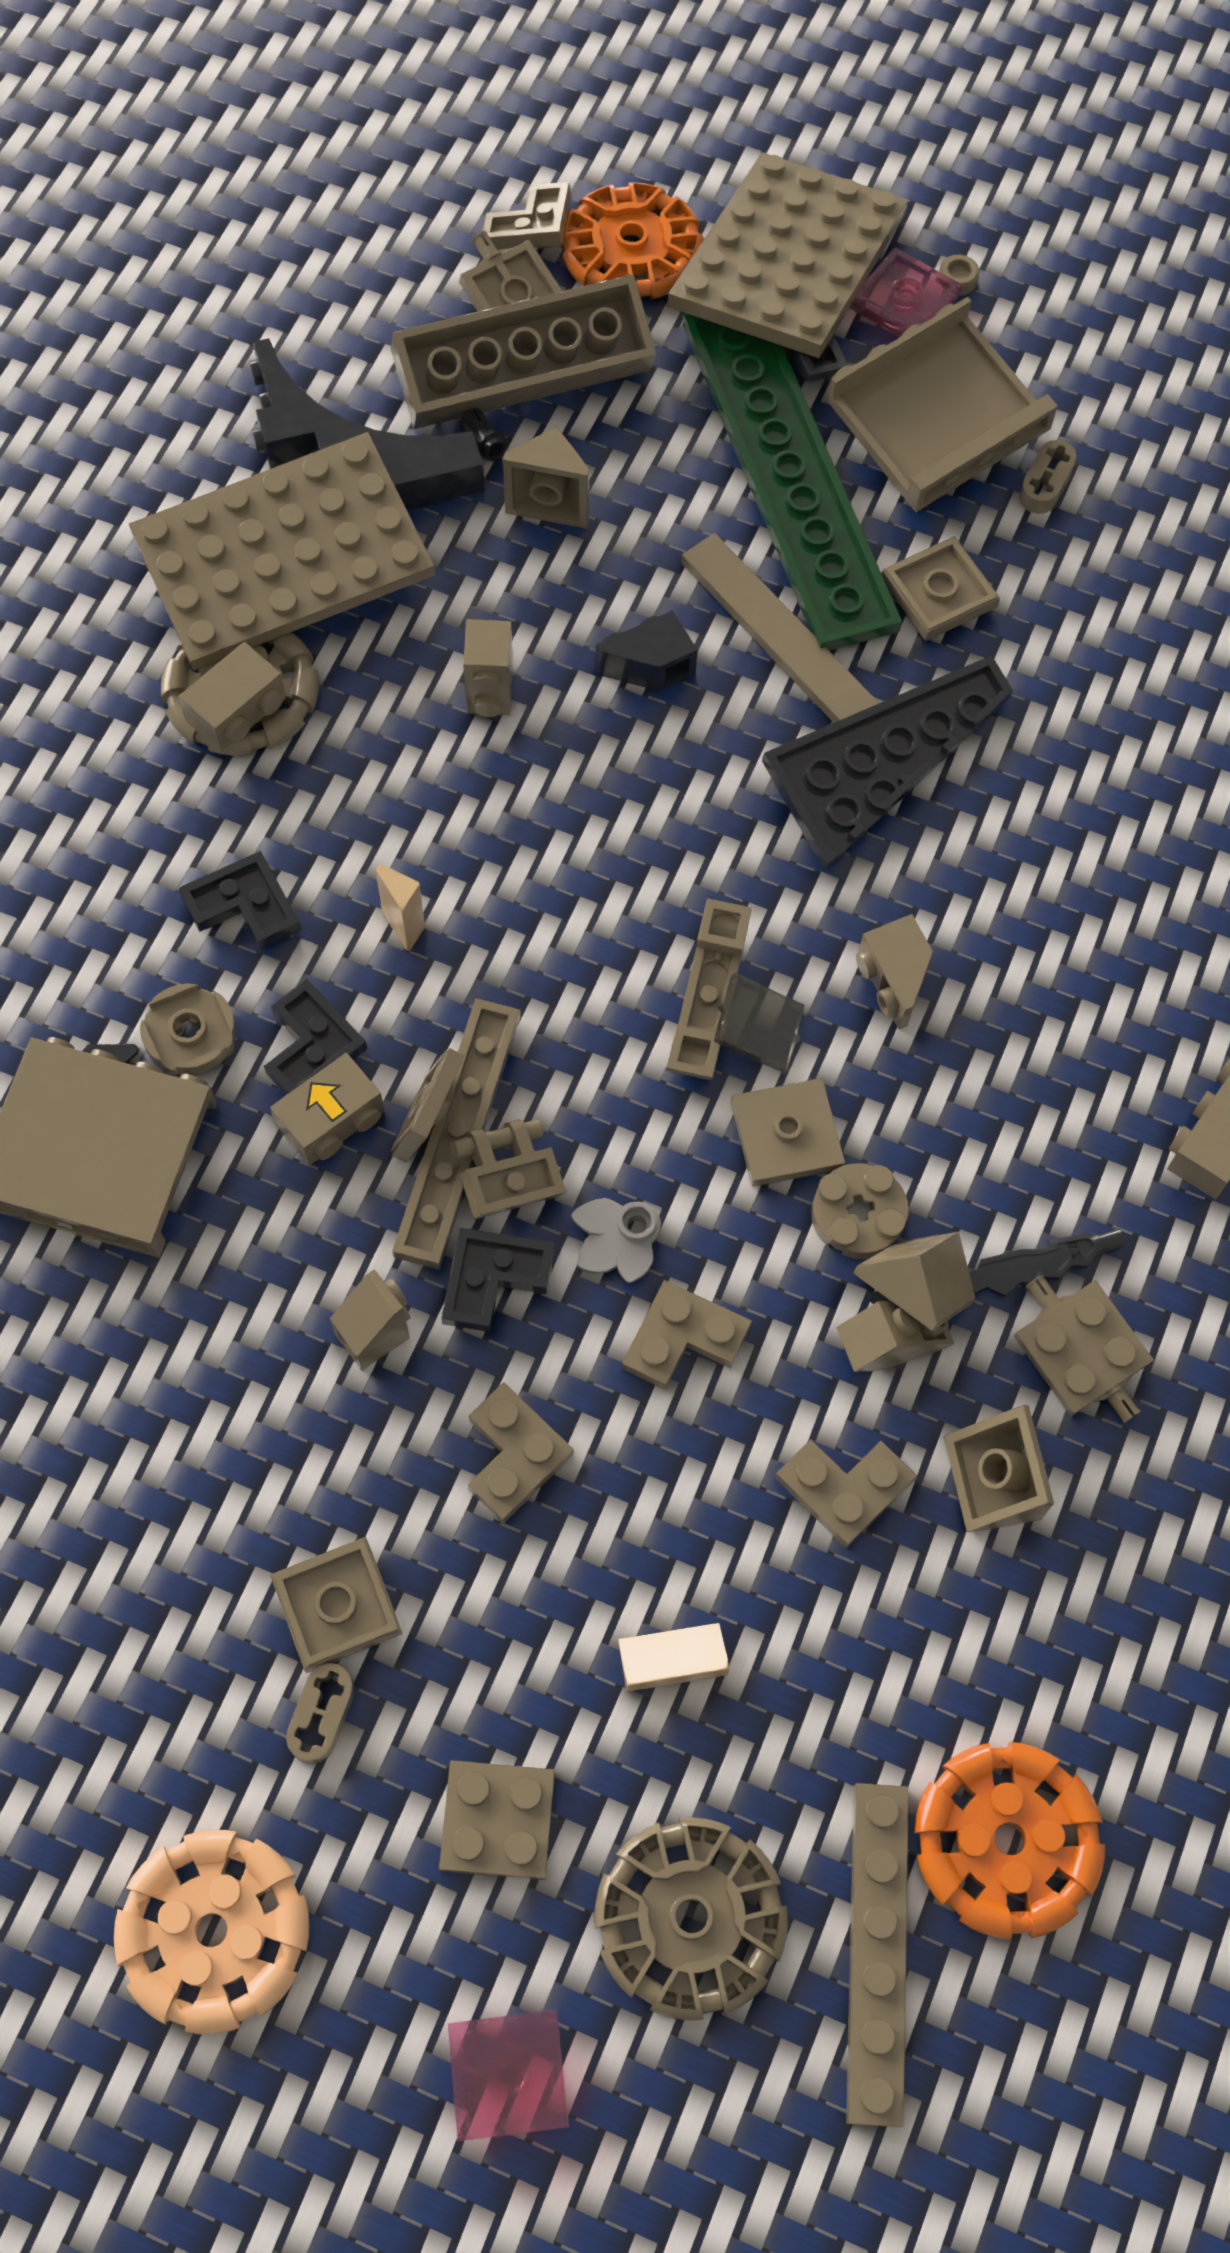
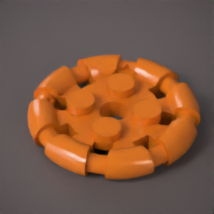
M628 182L627 187L614 188L613 184L604 186L579 200V207L570 210L567 215L563 243L560 245V248L565 251L562 258L566 268L581 285L586 286L632 274L634 276L646 274L647 279L635 280L640 297L650 296V299L654 300L668 295L704 238L701 233H698L701 225L697 216L678 196L672 198L666 195L665 189L654 185ZM658 210H661L660 217L655 214ZM628 235H635L640 240L628 242L623 238ZM668 257L676 261V263L673 264L667 260ZM602 266L605 274L598 271Z
M1009 1742L1008 1747L991 1748L990 1743L974 1746L954 1756L942 1766L945 1772L935 1784L932 1782L928 1783L919 1802L914 1834H919L921 1854L916 1856L924 1880L941 1905L946 1902L961 1916L958 1920L959 1922L982 1934L1009 1940L1012 1934L1029 1933L1030 1938L1049 1934L1079 1914L1076 1909L1085 1896L1092 1897L1098 1886L1105 1860V1844H1100L1098 1824L1103 1823L1099 1809L1092 1794L1077 1774L1073 1777L1057 1764L1060 1759L1049 1752L1034 1746ZM993 1769H1009L1011 1783H1001L994 1786ZM1043 1780L1059 1793L1050 1805L1034 1792ZM960 1786L973 1797L963 1810L951 1798ZM1011 1825L1020 1832L1023 1845L1018 1854L1007 1855L998 1849L995 1843V1832L999 1826ZM1076 1826L1079 1846L1063 1847L1065 1842L1063 1827ZM956 1833L958 1853H942L940 1834ZM1055 1871L1068 1880V1883L1060 1893L1053 1891L1045 1884ZM967 1875L983 1888L975 1899L959 1886ZM1006 1894H1024L1025 1911L1010 1912L1007 1907Z

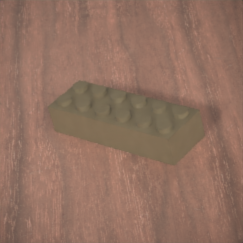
M634 274L392 332L391 343L392 356L413 429L461 418L468 410H471L474 415L473 408L486 412L648 372L657 355Z

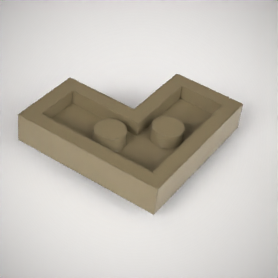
M569 182L530 185L525 210L486 213L482 231L487 232L497 250L513 248L527 240H530L534 248L547 249L562 245L572 198Z
M664 1280L622 1362V1370L666 1390L686 1348L731 1369L751 1328L752 1320Z
M503 1382L468 1416L469 1422L501 1452L468 1484V1490L504 1524L574 1455V1449Z
M811 1439L775 1475V1479L845 1548L854 1542L917 1477L882 1441L846 1474Z

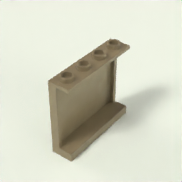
M969 297L955 305L948 304L936 313L935 317L922 325H912L900 338L887 346L885 344L877 346L869 353L867 358L853 366L846 365L842 367L831 379L828 403L915 512L1051 430L1058 405L1048 394L1038 400L1034 398L968 317L971 306Z
M31 1037L0 1111V1213L160 1258L166 1242L161 1229L206 1109L215 1110L217 1105L210 1086H208L206 1081L194 1075L182 1074L178 1078L164 1074L159 1067L150 1063L137 1062L136 1065L120 1062L116 1056L103 1050L94 1049L91 1053L76 1050L72 1044L59 1038L49 1037L47 1041Z

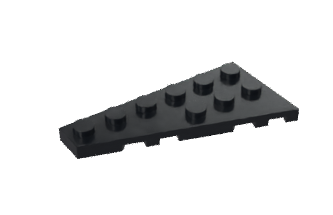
M990 655L765 752L762 762L824 871L836 862L1010 698L1013 689L993 656Z

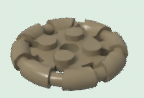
M293 632L252 647L281 673L286 695L282 703L290 707L289 709H277L273 714L265 715L250 728L254 729L262 726L263 729L248 733L241 741L230 744L225 750L220 752L185 721L178 696L221 660L199 668V673H195L189 670L191 664L180 643L177 646L178 654L176 657L167 660L161 680L162 701L168 704L166 715L172 725L185 739L194 745L202 743L208 746L210 752L229 756L253 755L252 750L267 746L271 750L297 734L305 724L303 719L306 714L312 713L315 708L319 693V674L317 669L312 668L313 656L307 646ZM265 643L273 646L269 655L263 647ZM295 671L292 677L283 679V674Z
M684 1817L679 1818L678 1824L660 1828L659 1823L645 1828L627 1841L615 1854L619 1859L609 1875L603 1874L596 1896L594 1911L595 1929L601 1930L604 1949L600 1953L611 1976L628 1996L632 1997L633 1994H636L652 2005L650 2011L673 2019L687 2021L704 2020L703 2014L723 2010L725 2015L740 2008L756 1996L767 1984L768 1980L765 1978V1975L774 1960L780 1962L785 1947L788 1913L787 1906L781 1905L777 1886L781 1885V1881L776 1870L763 1851L751 1839L746 1843L729 1832L730 1826L706 1818ZM685 1845L688 1860L669 1865L666 1849ZM718 1850L736 1861L728 1876L710 1865ZM636 1871L642 1872L651 1878L642 1896L627 1887ZM756 1891L761 1911L746 1915L741 1894ZM695 1901L703 1906L707 1914V1922L701 1931L688 1933L678 1926L676 1911L682 1903ZM637 1919L642 1940L625 1944L621 1923ZM741 1938L755 1947L746 1965L732 1956ZM654 1959L662 1967L672 1970L664 1986L646 1975ZM714 1969L717 1987L698 1992L694 1974L705 1973Z

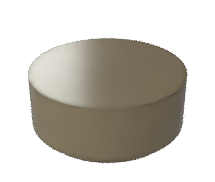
M951 255L940 264L938 284L943 291L950 295H967L977 286L979 266L968 256Z

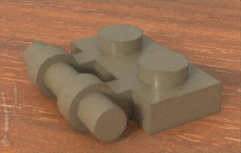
M521 1119L506 1122L501 1129L485 1132L483 1129L466 1133L465 1138L450 1142V1151L455 1160L470 1156L476 1167L466 1169L460 1174L474 1220L556 1198L566 1193L552 1147L534 1151L531 1140L543 1137V1126L538 1119L525 1123ZM508 1146L513 1151L514 1157L496 1162L493 1150Z

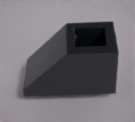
M672 610L661 616H651L642 621L640 625L625 632L613 633L605 637L600 643L596 644L595 669L600 676L659 691L696 674L698 649Z

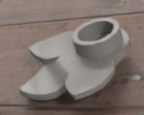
M602 1198L583 1204L571 1214V1218L576 1225L589 1234L579 1253L578 1268L580 1270L601 1274L617 1268L622 1278L629 1284L640 1279L648 1272L653 1262L651 1244L656 1241L661 1229L660 1217L653 1207L643 1202H630L622 1206L613 1200ZM633 1221H640L646 1228L641 1233H633L628 1229V1225Z

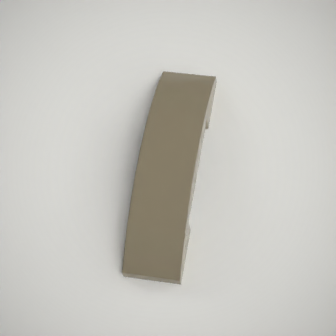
M707 898L697 938V948L666 1071L712 1081L737 981L752 912L751 907Z

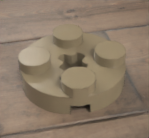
M186 983L163 990L150 1002V1010L145 1015V1019L143 1020L142 1018L140 1025L141 1039L151 1060L163 1068L168 1075L179 1078L182 1074L198 1075L218 1066L234 1052L235 1019L228 1002L221 994L212 990V993L208 990L199 989V986L196 984ZM186 1021H190L192 1026L201 1025V1028L196 1031V1035L191 1038L176 1035L182 1031L181 1024Z
M855 1163L841 1166L821 1179L813 1199L811 1216L817 1235L827 1246L831 1244L835 1249L842 1251L841 1255L852 1259H869L892 1246L901 1236L908 1218L909 1209L907 1197L902 1186L894 1179L892 1172L887 1167ZM855 1201H862L864 1205H869L872 1210L868 1212L867 1220L859 1221L857 1214H848L847 1209L853 1207Z

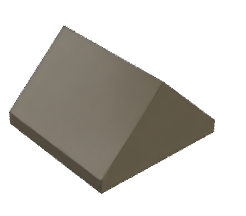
M558 427L505 452L503 457L505 513L587 529L589 524V468Z
M959 1232L897 1242L857 1265L853 1274L931 1331L969 1307L975 1299Z
M1021 1405L944 1436L967 1532H978L1042 1520L1054 1504L1029 1405Z

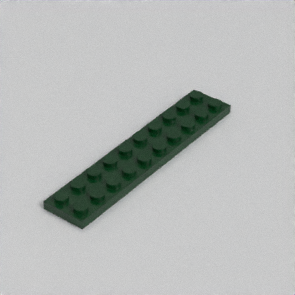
M683 314V328L806 623L810 632L816 637L819 647H826L830 651L900 632L902 620L783 347L690 314Z

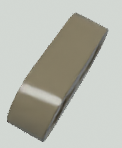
M1051 440L1040 448L1024 478L1019 496L1020 503L1026 510L1042 514L1054 508L1072 475L1077 455L1072 445L1061 440ZM1055 458L1061 460L1055 470L1049 468L1050 462H1053ZM1041 483L1047 485L1046 491L1041 495L1035 494Z
M326 1663L319 1665L310 1673L289 1724L286 1736L288 1748L294 1757L303 1763H320L330 1756L335 1748L352 1703L355 1690L353 1680L346 1669L338 1664ZM332 1675L338 1676L337 1683L344 1689V1692L341 1696L332 1695L326 1710L319 1709L323 1700V1694L317 1688L320 1681L328 1683ZM316 1716L322 1718L318 1728V1733L325 1739L322 1747L313 1745L309 1753L303 1752L304 1744L298 1739V1734L300 1731L309 1732L312 1729Z

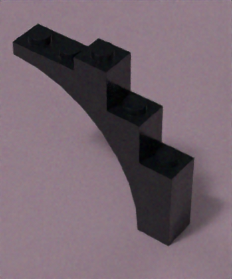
M269 338L253 341L256 359L250 360L249 365L255 386L263 385L264 392L258 393L261 409L256 410L259 427L251 430L257 454H266L270 469L368 432L406 509L485 491L483 462L472 431L442 436L402 435L374 430L344 419L318 404L296 385L279 362Z

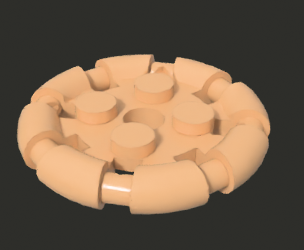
M206 1830L183 1836L184 1842L168 1850L163 1846L152 1854L133 1875L126 1887L131 1891L123 1911L117 1910L114 1928V1948L117 1965L124 1966L130 1981L126 1988L140 2007L154 2019L164 2025L169 2020L184 2025L185 2032L218 2034L241 2028L240 2022L256 2013L262 2017L290 1989L298 1975L297 1972H294L300 1952L301 1950H307L309 1939L308 1906L305 1895L299 1896L292 1880L296 1874L287 1861L268 1844L259 1839H256L254 1843L237 1837L238 1832ZM230 1859L246 1864L241 1881L225 1874ZM194 1861L200 1876L182 1884L176 1870ZM273 1889L280 1906L266 1914L258 1897ZM151 1898L166 1902L159 1910L158 1923L143 1918ZM220 1915L227 1924L226 1937L219 1945L206 1947L199 1940V1926L206 1917ZM265 1938L281 1943L274 1964L258 1959L263 1949ZM159 1948L166 1966L157 1971L150 1972L144 1955ZM244 1978L248 1993L231 2001L225 1986ZM184 1982L201 1987L194 2004L178 1999Z

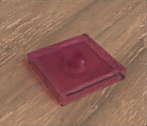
M894 248L864 282L849 308L901 337L912 325H922L935 317L941 308L948 304H953L960 296L963 284L903 251Z
M557 2010L448 2023L458 2141L569 2127Z

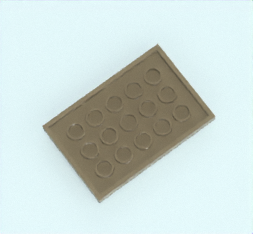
M762 152L668 293L667 307L820 358L906 214L908 199L895 196L888 191H880L858 184L851 179H843L822 172L814 167H806L785 160L777 155H769Z
M368 432L129 523L135 542L193 671L224 659L243 642H246L252 648L435 576L434 565Z

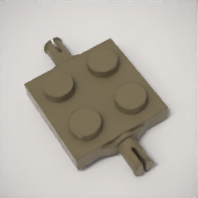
M481 231V235L478 233L473 237L472 243L478 249L483 260L478 266L460 274L459 284L477 311L562 291L530 240L513 248L497 250L486 231Z
M1043 1275L1026 1285V1288L1029 1289L1043 1310L1036 1320L1017 1331L1014 1338L1069 1415L1072 1417L1091 1403L1105 1401L1106 1399H1108L1121 1417L1123 1423L1138 1415L1141 1410L1137 1408L1124 1390V1387L1134 1374L1151 1364L1154 1359L1098 1282L1094 1280L1075 1294L1062 1296L1061 1298L1057 1297Z

